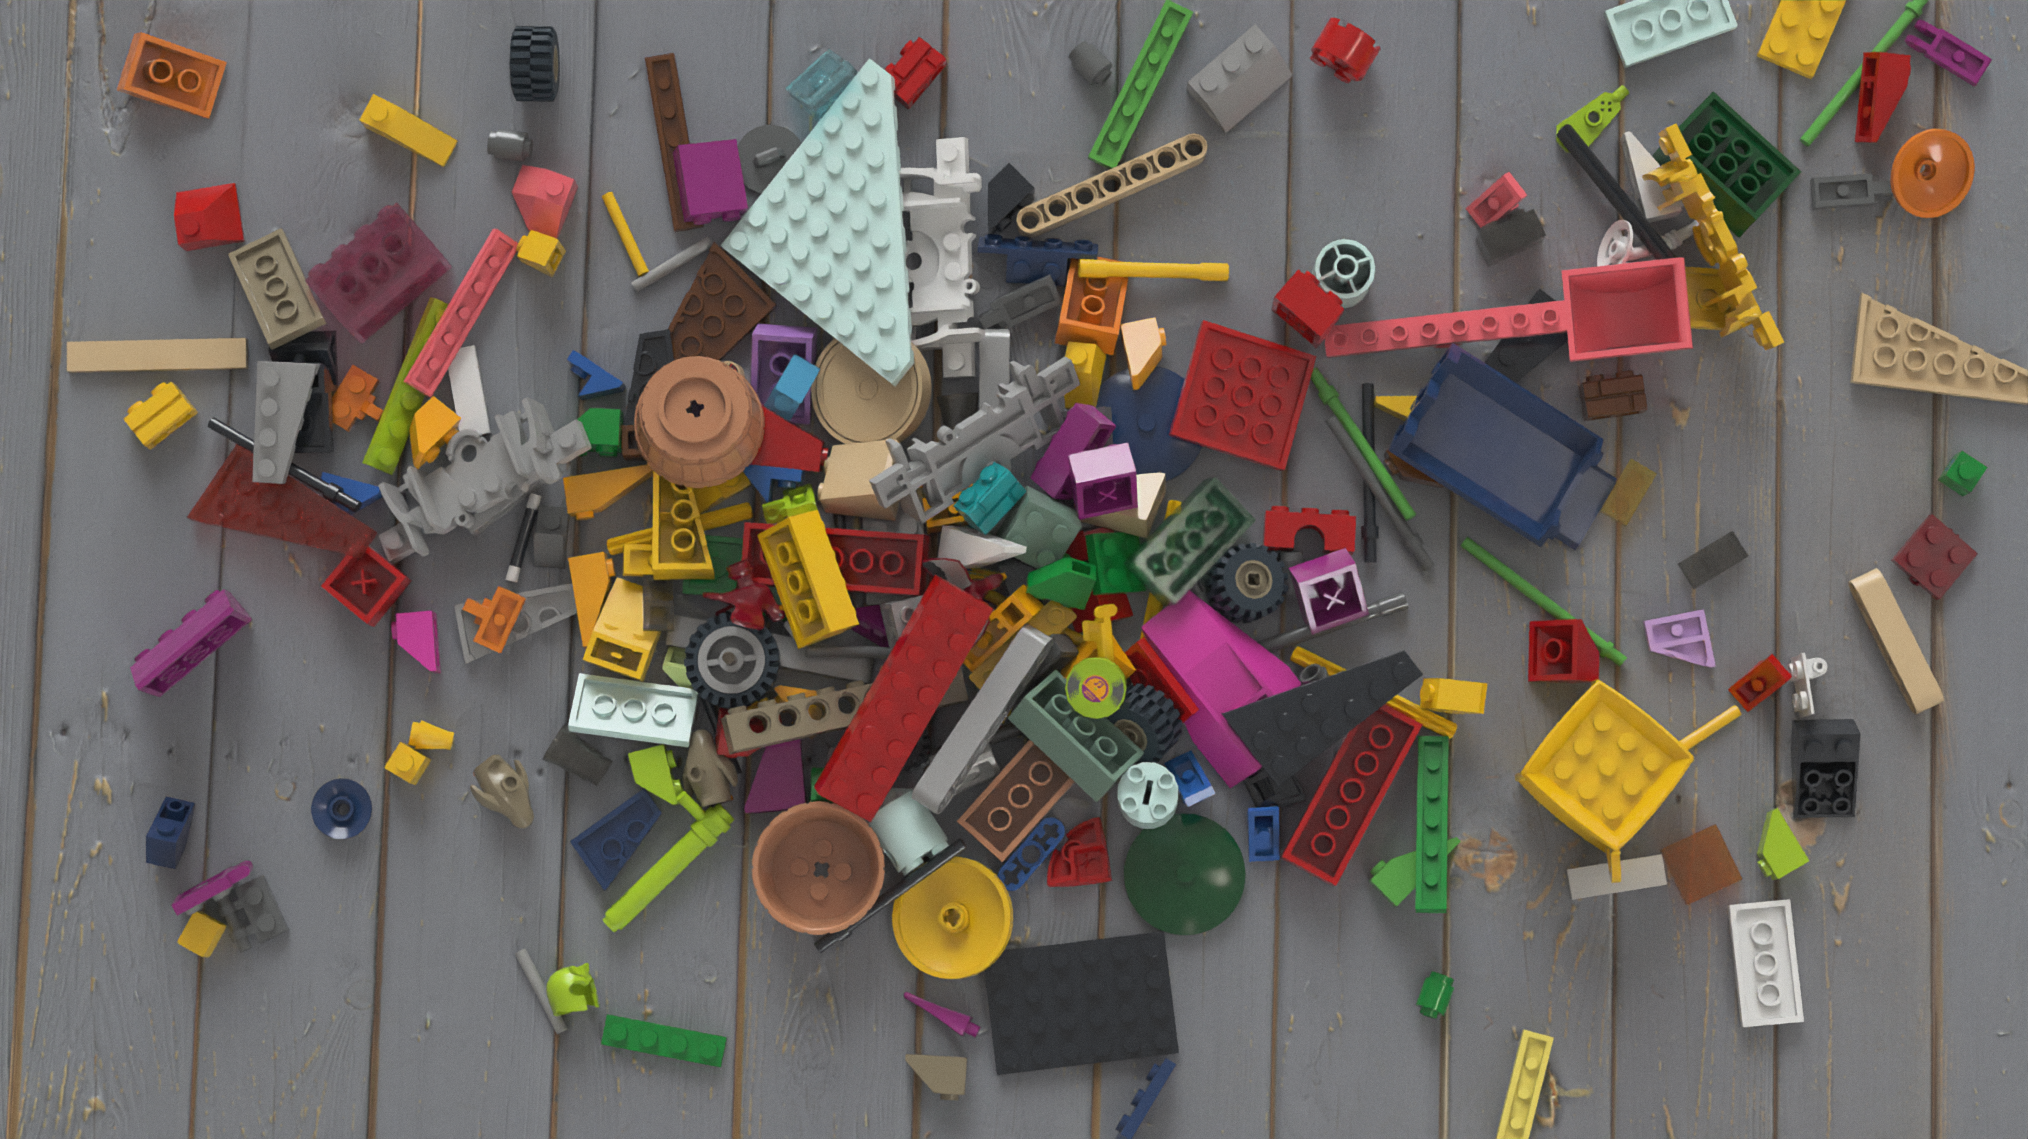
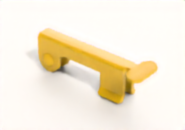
M1114 604L1096 607L1094 610V616L1096 617L1094 621L1082 622L1083 639L1085 641L1097 642L1098 658H1107L1114 662L1110 617L1115 616L1117 607Z

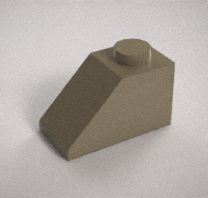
M906 1054L905 1061L933 1093H940L941 1100H958L959 1095H965L968 1057Z

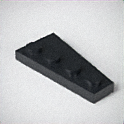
M1539 289L1528 304L1553 302L1556 300ZM1567 332L1501 339L1484 363L1517 383L1568 341Z

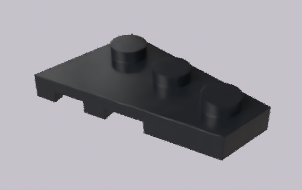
M670 329L639 334L633 367L634 372L623 425H634L636 406L648 381L663 366L675 361Z

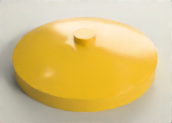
M954 857L894 901L892 925L899 948L915 967L934 977L962 979L986 970L1001 956L1011 936L1013 908L1005 885L991 869L969 858Z

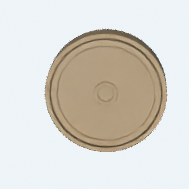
M834 339L826 346L815 365L820 368V371L811 385V397L819 421L834 438L845 444L888 440L889 438L898 440V443H900L918 428L929 407L931 376L923 355L912 342L911 348L914 351V364L896 386L892 385L837 339Z

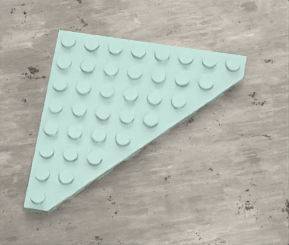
M869 58L720 246L892 385L896 386L914 364V351L911 348L912 323L911 310L908 305L909 279L905 261V252L907 250L902 218L904 207L899 175L901 164L900 149L897 146L896 130H898L897 107L894 102L895 79Z

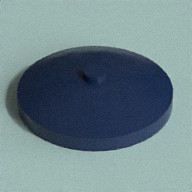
M1158 366L1155 367L1140 389L1137 390L1132 388L1128 368L1114 374L1100 386L1096 407H1111L1112 422L1116 425L1112 432L1113 444L1128 443L1136 475L1160 472L1165 474L1166 482L1183 474L1194 463L1202 446L1169 436L1185 379L1171 370Z

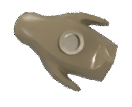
M704 729L694 731L691 734L686 765L683 771L685 792L692 798L694 791L701 808L732 801L733 796L730 794V783L734 787L738 783L735 766L728 757L717 755L716 745L709 731Z
M494 754L474 769L473 774L482 791L475 785H471V792L482 806L503 814L517 828H526L534 820V813L529 798L527 773L519 760H514L515 771L499 754Z

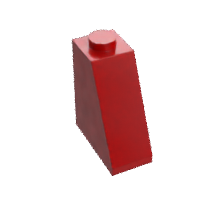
M761 404L765 417L764 436L760 449L758 448V453L750 465L820 472L825 460L829 456V448H824L825 441Z

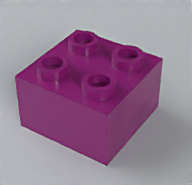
M1128 443L1113 444L1104 448L1080 451L1068 455L1071 493L1079 520L1138 508L1136 469Z
M1346 548L1289 568L1302 619L1312 635L1369 615L1356 563Z

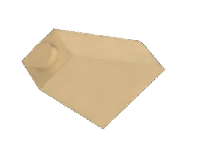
M1159 472L1136 475L1138 508L1085 518L1080 521L1148 538L1166 494L1165 474Z

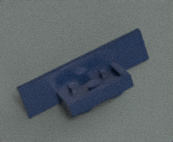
M987 234L985 237H979L978 252L1007 254V283L1030 284L1050 274L1055 286H1066L1067 258L1097 260L1098 244H1092L1091 241L1083 239L1076 240L1075 242H1062L1059 238H1046L1045 241L1033 240L1029 236H1017L1015 239L1003 238L998 234Z

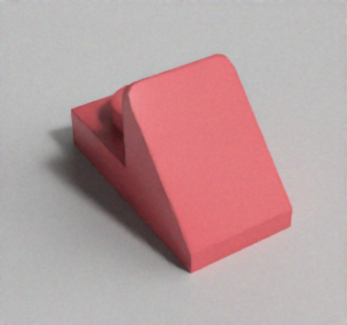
M1508 172L1465 209L1482 231L1485 232L1519 206L1518 203L1527 194L1511 173Z

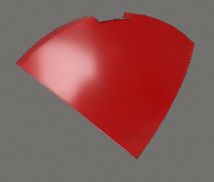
M1095 817L1082 822L1066 834L1068 841L1061 850H1054L1047 871V885L1049 887L1082 886L1112 881L1100 817Z

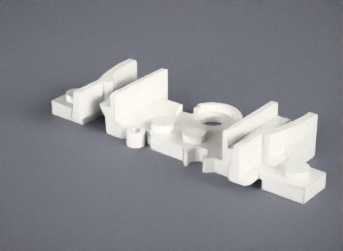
M968 138L936 139L937 169L934 167L901 168V171H899L900 177L904 179V192H902L903 207L905 212H910V231H912L913 238L912 241H906L907 252H905V261L911 253H918L922 259L920 267L916 270H910L906 266L909 282L914 283V290H912L913 308H909L911 310L912 323L911 342L919 351L943 350V378L976 377L974 342L984 340L985 330L980 328L957 329V323L967 322L969 317H974L973 301L968 297V294L975 295L980 290V284L976 280L968 279L972 274L971 242L976 238V235L973 233L966 234L964 225L970 220H976L970 213V193L981 190L982 179L978 173H969ZM911 179H934V196L912 192ZM938 321L937 333L916 340V326Z

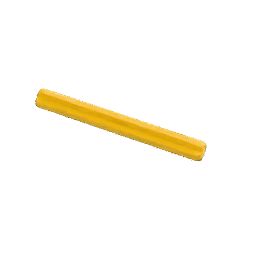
M749 502L700 514L703 531L753 517L752 507ZM653 527L608 539L607 548L611 555L623 553L624 544L652 545Z

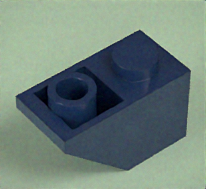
M165 797L146 836V863L176 869L186 847L195 810L194 802Z

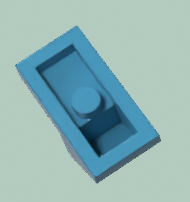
M794 354L765 402L764 407L790 421L805 398L820 368Z

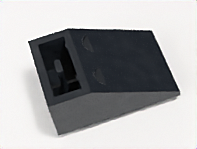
M1854 719L1792 721L1791 767L1794 818L1855 817L1861 733Z

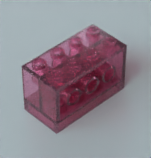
M397 202L393 206L389 204L381 209L377 214L378 219L370 225L365 224L355 232V238L347 245L345 243L334 249L331 253L332 258L325 264L319 263L314 266L308 273L309 277L305 280L348 332L361 344L452 268L447 259Z

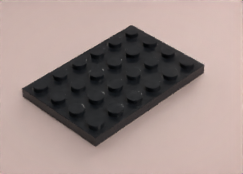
M1164 931L1004 950L1001 956L989 968L984 970L997 1075L1179 1053Z

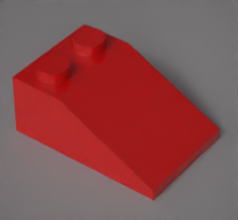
M1298 269L1274 296L1271 310L1317 349L1344 312V308L1341 306L1343 301L1332 291L1325 293L1318 286L1320 281L1309 271L1302 273Z

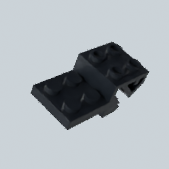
M336 330L310 331L273 350L269 346L268 352L273 362L320 364L318 373L314 377L311 388L313 390L310 400L307 401L303 415L304 421L301 430L298 432L294 453L334 452L332 392L338 389Z

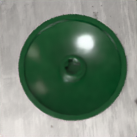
M1188 813L1174 814L1165 825L1155 829H1143L1131 844L1125 859L1124 884L1132 906L1148 924L1169 934L1195 935L1215 928L1235 910L1242 897L1245 885V863L1237 842L1220 824L1201 815Z

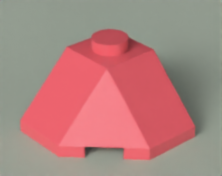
M522 165L514 184L512 195L528 230L558 239L578 185L574 179L551 170Z

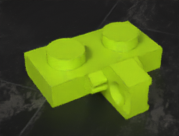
M810 483L798 486L796 489L784 490L783 499L762 504L767 524L779 523L787 516L790 517L818 510L814 490Z

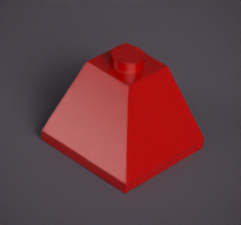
M236 183L176 192L174 209L178 245L185 251L245 242Z
M1582 619L1529 621L1528 682L1575 684L1591 683L1593 680H1599V651Z

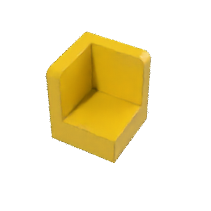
M197 911L190 917L177 942L199 956L209 958L227 925L202 911Z

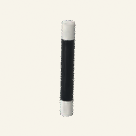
M533 493L529 495L505 580L514 583L518 581L542 496Z

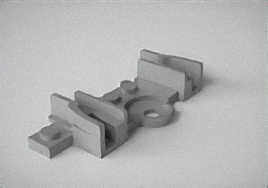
M1063 357L1038 374H1036L1035 368L1031 365L1024 367L1014 360L1011 361L1009 367L1014 381L1008 385L1003 383L997 385L1000 391L997 394L999 398L998 406L992 409L991 405L984 402L981 410L957 424L953 430L947 426L940 427L937 431V438L941 440L939 442L930 441L925 444L917 438L911 439L912 446L907 448L911 462L907 461L901 444L891 438L886 440L885 442L894 465L869 480L878 504L886 509L900 500L902 509L906 514L920 523H924L954 503L952 497L971 484H974L980 478L981 471L989 462L995 461L1011 472L1010 459L1029 447L1035 450L1043 447L1051 441L1054 434L1059 431L1064 423L1057 399L1080 385L1072 360ZM1038 411L1044 423L1054 428V430L1046 435L1040 433L1033 414ZM922 485L926 500L932 506V508L923 512L915 492Z
M526 397L522 400L526 411L523 414L512 410L504 416L500 414L494 416L500 432L492 436L491 441L487 442L482 437L483 434L477 430H461L450 439L446 447L445 455L448 456L452 464L445 468L440 467L430 474L410 466L407 468L408 473L402 476L405 482L403 485L396 487L385 482L379 484V489L388 507L401 522L379 535L388 561L395 564L414 552H417L422 557L430 554L420 529L422 527L425 534L437 533L445 535L455 529L457 524L470 528L475 522V518L471 514L472 512L480 514L504 499L512 501L511 489L513 486L518 485L519 490L527 492L529 485L538 479L549 485L560 480L562 474L558 464L564 465L592 448L582 422L574 420L554 432L544 405ZM527 420L530 433L529 441L522 426V423ZM469 445L475 446L477 450L475 459L471 462H465L462 456L464 449ZM408 490L420 504V506L411 511L403 495Z

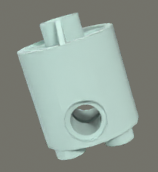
M1341 239L1331 242L1322 249L1315 261L1312 274L1320 281L1318 286L1325 293L1332 291L1343 301L1341 306L1345 309L1358 304L1368 293L1374 280L1375 264L1373 256L1365 246L1354 240Z
M1142 762L1131 766L1122 775L1118 784V805L1123 817L1130 824L1141 829H1155L1165 825L1173 817L1178 806V785L1174 775L1166 767L1156 763ZM1146 792H1151L1149 804L1143 803Z
M892 788L872 822L865 821L877 835L881 847L898 873L902 872L906 876L924 862L922 860L923 857L927 856L931 860L949 846L946 842L948 838L929 809L912 799L911 796L914 789Z

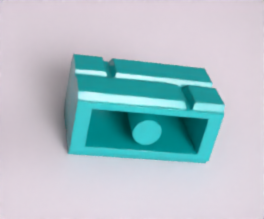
M994 461L992 465L985 467L981 471L980 478L970 488H966L961 492L959 500L953 507L971 527L986 536L1026 493V490L1008 469Z

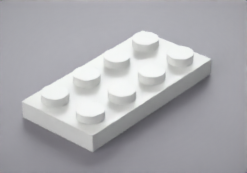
M1790 899L1727 905L1741 1027L1804 1022Z

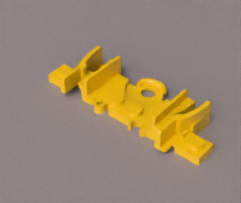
M1677 123L1665 128L1658 133L1660 136L1659 145L1663 153L1670 156L1671 161L1643 175L1642 178L1644 181H1656L1660 187L1670 183L1671 187L1662 191L1666 202L1657 207L1659 211L1682 201L1690 219H1695L1699 222L1698 226L1695 225L1692 228L1695 243L1702 257L1710 266H1715L1716 263H1719V272L1717 274L1726 290L1725 293L1704 304L1707 307L1717 303L1721 313L1730 308L1732 309L1731 312L1724 315L1726 324L1724 329L1719 332L1721 338L1752 324L1754 327V338L1760 346L1764 347L1765 351L1784 343L1770 312H1761L1751 292L1757 288L1751 273L1746 269L1748 263L1742 253H1738L1737 245L1723 219L1722 211L1719 212L1713 203L1714 195L1710 192L1702 174H1697L1691 159L1686 160L1692 154Z

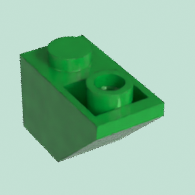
M1067 556L1029 572L1026 593L1031 594L1037 599H1049L1058 602L1067 608L1084 610L1096 582V565Z

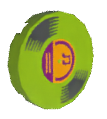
M1101 657L1086 658L1074 665L1067 676L1065 686L1067 700L1073 709L1084 717L1094 719L1108 717L1116 712L1125 700L1127 689L1125 675L1119 666L1109 659Z

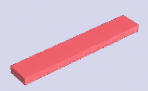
M492 229L403 382L426 397L431 398L516 254L518 245L516 241L500 230Z

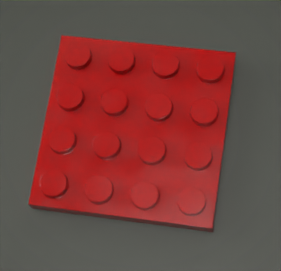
M1203 320L1200 324L1169 436L1284 471L1317 356Z

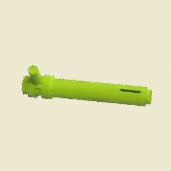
M685 791L677 796L676 800L696 820L690 825L691 829L605 912L606 916L602 920L614 933L618 929L622 930L707 846L712 847L718 841L717 837L722 832L726 833L731 828L730 824L735 819L721 804L717 803L714 807L710 806L704 811Z

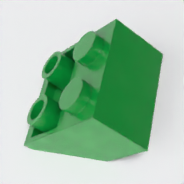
M589 408L577 419L582 422L592 446L590 450L578 457L587 456V452L599 453L600 457L617 458V453H622L621 428L625 414L621 409Z

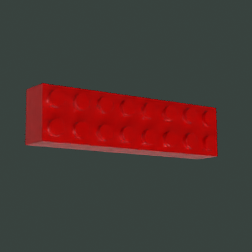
M935 574L814 785L819 795L872 822L991 615L993 608L989 604Z

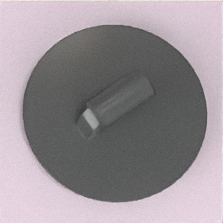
M763 125L749 131L738 144L744 185L752 191L762 194L802 144L799 138L789 129L778 125Z

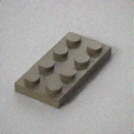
M282 228L228 254L266 341L272 350L326 324Z

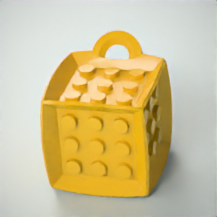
M1593 680L1590 688L1550 731L1522 771L1515 774V780L1562 823L1586 841L1605 852L1611 883L1621 882L1620 849L1657 811L1680 781L1690 764L1695 760L1694 756L1650 715L1600 680Z

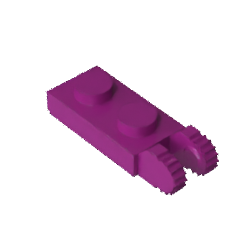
M1922 19L1917 20L1914 27L1927 37L1934 39L1929 45L1916 36L1908 35L1905 39L1906 44L1975 87L1992 59L1941 28L1939 30Z

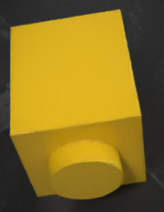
M400 742L384 768L408 783L416 785L432 759L409 745Z

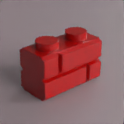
M918 37L915 42L908 41L900 51L902 57L896 65L890 63L884 69L895 79L894 98L907 109L914 105L947 65V59L921 37Z

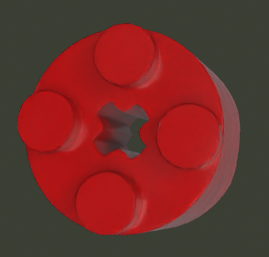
M1330 18L1311 48L1312 55L1310 60L1321 67L1327 65L1335 70L1334 76L1349 84L1351 79L1361 81L1381 48L1380 46L1373 47L1376 41L1356 26L1348 23L1346 27L1338 25L1340 19Z

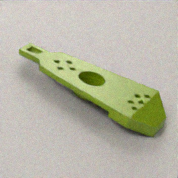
M1621 85L1613 93L1604 92L1556 125V142L1566 153H1570L1557 137L1558 131L1569 124L1589 147L1621 110L1620 102L1630 94L1628 89ZM1592 112L1599 115V121L1596 123H1592L1588 119V115Z

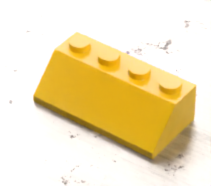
M818 510L790 516L757 535L798 649L841 634L859 624L856 610L851 603L845 580L839 570L835 552L830 545L825 531V524L821 520Z

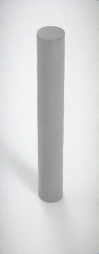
M708 236L631 282L637 293L709 250L712 246L711 240Z
M526 948L515 953V956L555 1032L558 1035L566 1031L568 1028L562 1016L553 1015L546 994V986Z

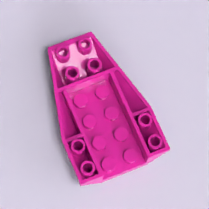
M1188 589L1141 626L1147 642L1199 708V711L1185 721L1184 724L1193 743L1231 789L1262 766L1221 713L1301 686V682L1285 663Z

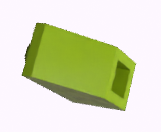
M662 744L628 753L636 784L674 806L681 805L676 798L683 792L680 779H674L672 768L677 767L673 750L667 751V747Z

